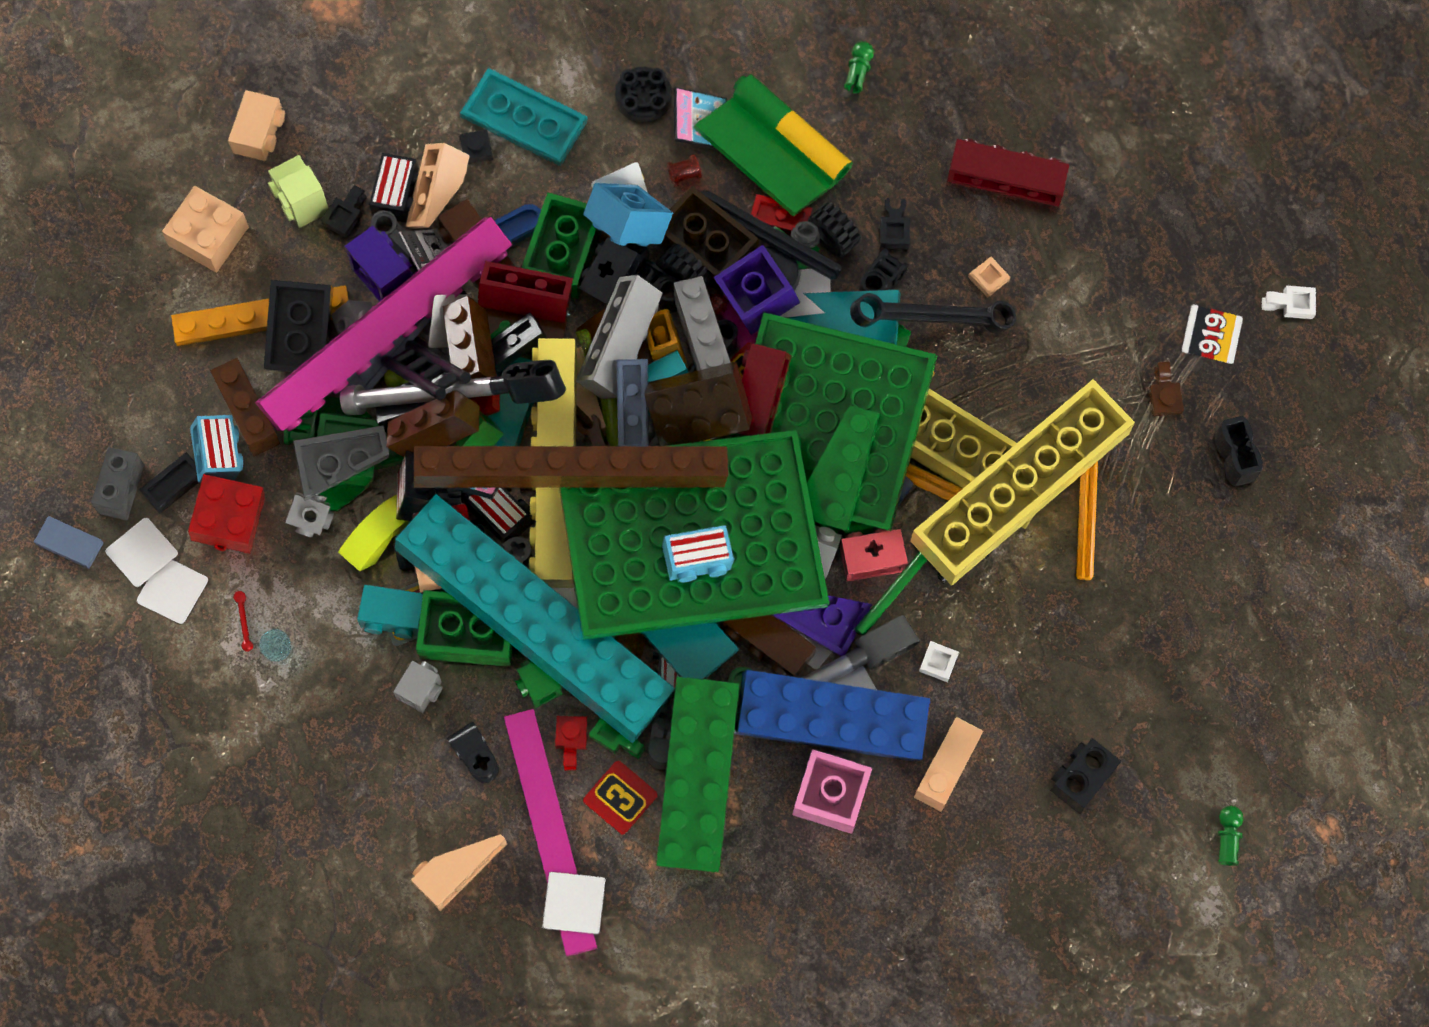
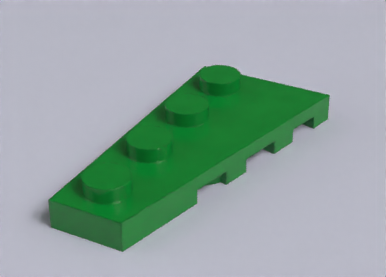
M853 406L848 407L807 481L814 522L849 531L878 425L879 413Z

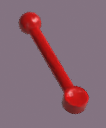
M237 591L234 593L233 598L239 608L244 640L241 647L244 651L249 652L253 649V642L249 639L244 607L246 595L242 591Z

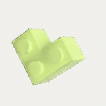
M300 155L268 170L272 180L268 183L274 197L279 198L282 204L281 208L289 222L294 220L300 229L324 216L328 210V205L323 189L310 166L304 164Z

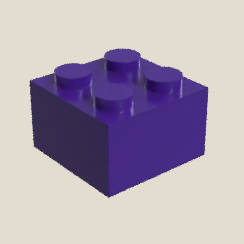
M371 226L346 244L345 249L351 269L380 302L413 274L409 269L412 267L409 260L403 253L397 254L393 250L392 246L394 245L389 236L384 231L379 233L374 226Z
M764 245L714 277L721 291L751 335L759 330L763 313L781 316L801 303L794 289Z

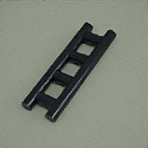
M408 340L405 344L406 350L392 358L385 355L381 358L382 366L438 400L445 398V389L457 381L466 384L471 380L470 373L413 340ZM416 356L419 357L418 359L414 360L413 362H411V363L408 364L407 366L404 365V364H406L407 362H409V361H411L412 359H414ZM430 364L432 365V367L428 368L421 374H418V372H420ZM446 373V375H444L434 383L432 382V380H434L441 374Z

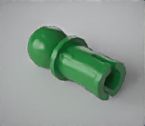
M858 42L852 48L853 58L848 62L850 69L844 88L849 92L851 86L854 85L852 93H860L863 88L865 75L870 71V64L868 62L874 56V49L868 42Z
M1230 805L1224 807L1219 814V821L1224 830L1218 831L1217 834L1220 836L1218 863L1227 866H1237L1239 864V839L1243 837V834L1237 832V829L1243 824L1244 816L1238 807Z

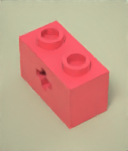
M877 529L874 534L863 535L862 532H855L841 539L840 553L846 582L901 573L908 565L901 529H892L891 531ZM873 548L874 552L878 553L877 557H873L872 553L868 552V550Z

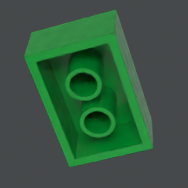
M547 192L521 268L573 278L571 297L578 299L581 293V289H579L581 285L580 278L584 270L590 266L597 245L596 239L600 236L601 230L596 229L592 225L593 222L583 215L587 203Z
M423 590L416 646L419 659L511 667L513 646L449 593Z

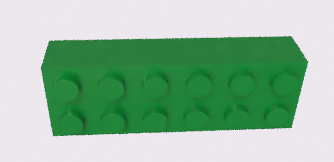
M677 677L656 866L710 872L720 871L739 683Z

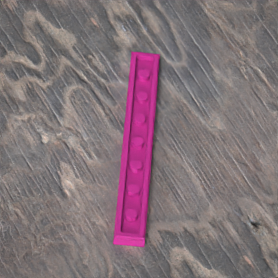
M534 709L505 716L504 720L547 884L550 872L578 875ZM560 930L567 957L597 949L593 933Z

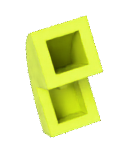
M397 494L373 510L355 528L339 549L338 553L358 571L375 565L391 539L399 535L410 523L409 521L396 519Z

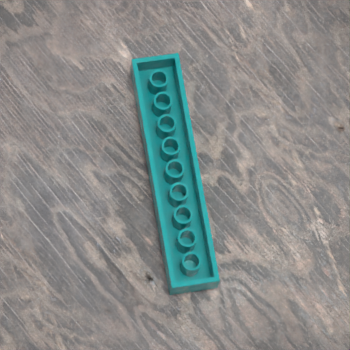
M437 494L395 538V550L632 744L672 698L675 688L612 636L583 640L578 609Z

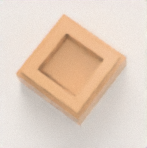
M989 257L970 272L968 277L987 298L1010 280V276L992 257Z

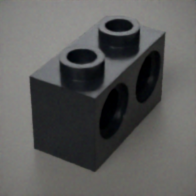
M1091 738L1087 745L1080 742L1070 755L1074 759L1070 766L1066 768L1062 765L1051 778L1055 784L1050 791L1079 814L1122 762L1093 738ZM1087 756L1096 757L1100 762V768H1090L1086 764L1085 758ZM1067 780H1077L1081 785V791H1070L1066 784Z

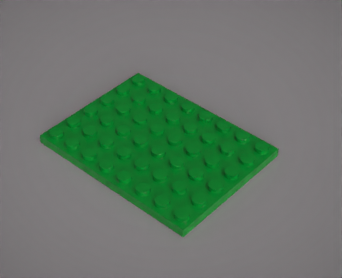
M797 430L669 445L727 446L728 478L724 487L559 488L583 640L825 608L830 604ZM726 525L734 558L730 570H727L726 574L717 577H710L709 574L698 575L695 580L689 582H679L678 579L669 580L662 548L665 536Z

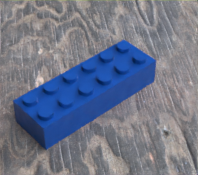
M746 670L742 673L734 734L916 762L922 760L930 698Z

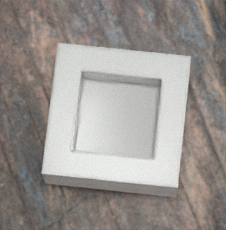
M930 641L919 672L948 682L959 652Z

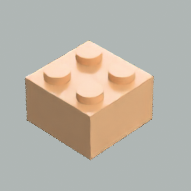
M194 185L162 230L168 246L217 273L249 226L243 212Z

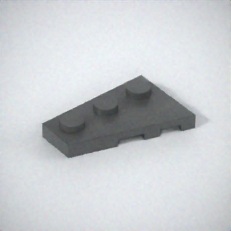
M384 426L293 441L304 501L389 458Z

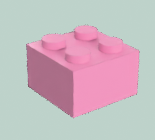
M812 749L794 806L793 815L852 834L872 768Z

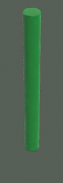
M920 551L854 628L859 635L863 636L870 630L926 563L927 559Z

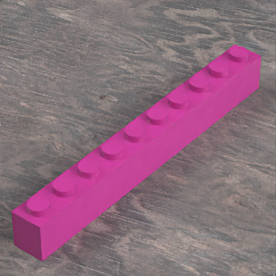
M492 217L483 218L255 402L256 405L278 431L286 429L290 432L303 421L300 417L308 410L313 413L326 403L323 398L333 391L336 394L349 384L346 379L355 372L357 375L365 372L372 365L370 362L372 358L377 354L382 357L395 347L393 341L402 335L405 338L418 328L416 323L423 317L426 319L431 318L433 301L436 295H446V298L450 295H455L456 298L463 292L462 285L469 280L473 283L481 277L485 261L500 262L508 255L506 250L512 246V243Z

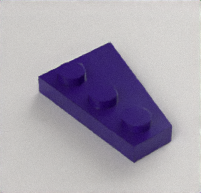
M828 595L830 603L828 607L772 615L841 657L846 654L857 634L854 628L869 612L873 604Z

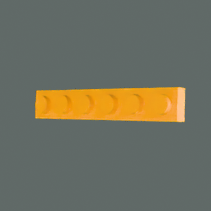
M346 285L334 287L332 314L349 300ZM269 298L171 315L175 343L177 346L267 331Z

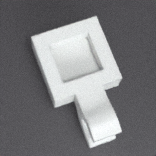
M1287 285L1283 293L1268 291L1266 292V297L1262 298V310L1284 309V317L1313 319L1316 315V288Z

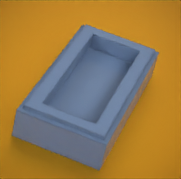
M50 516L47 517L34 540L37 546L90 569L104 543L101 539Z

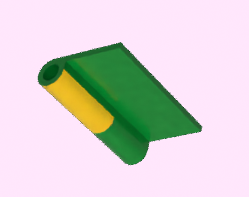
M753 75L741 76L734 84L735 92L733 97L694 125V129L793 217L840 182L853 165L850 159Z

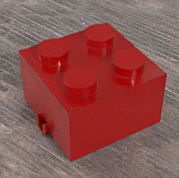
M203 474L188 529L191 541L212 545L218 551L231 549L250 554L265 500L263 487Z

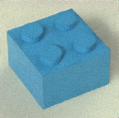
M595 183L583 215L593 222L592 225L596 229L604 231L611 236L610 240L618 245L625 246L627 243H636L641 246H648V244L662 243L673 212L638 185Z

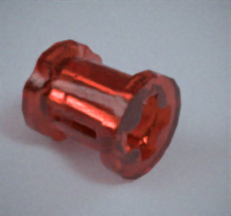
M695 154L690 155L689 159L676 163H672V161L667 162L668 174L674 187L679 186L680 182L692 178L697 180L702 178L701 168Z

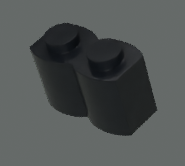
M1244 416L1223 420L1215 433L1216 448L1225 459V474L1234 487L1254 482L1263 468L1261 454L1252 443L1253 431L1251 425Z

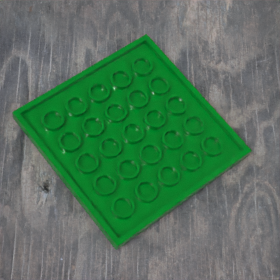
M763 313L755 344L785 351L791 355L771 433L797 430L806 481H808L849 406L879 413L880 417L852 521L891 531L938 356L925 351ZM733 433V434H731L730 438L743 437V436L737 435V434H734V433Z

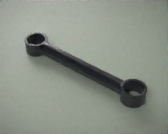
M866 293L855 300L850 307L852 320L861 327H870L879 320L984 325L989 332L1000 334L1012 327L1016 321V312L1012 305L1006 301H997L987 308L883 302L875 294ZM861 302H866L873 308L874 319H870L862 313ZM993 309H997L1003 314L1005 318L1004 326L995 321Z

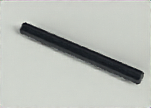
M708 190L701 191L702 194L758 239L830 280L839 277L842 268L836 262Z

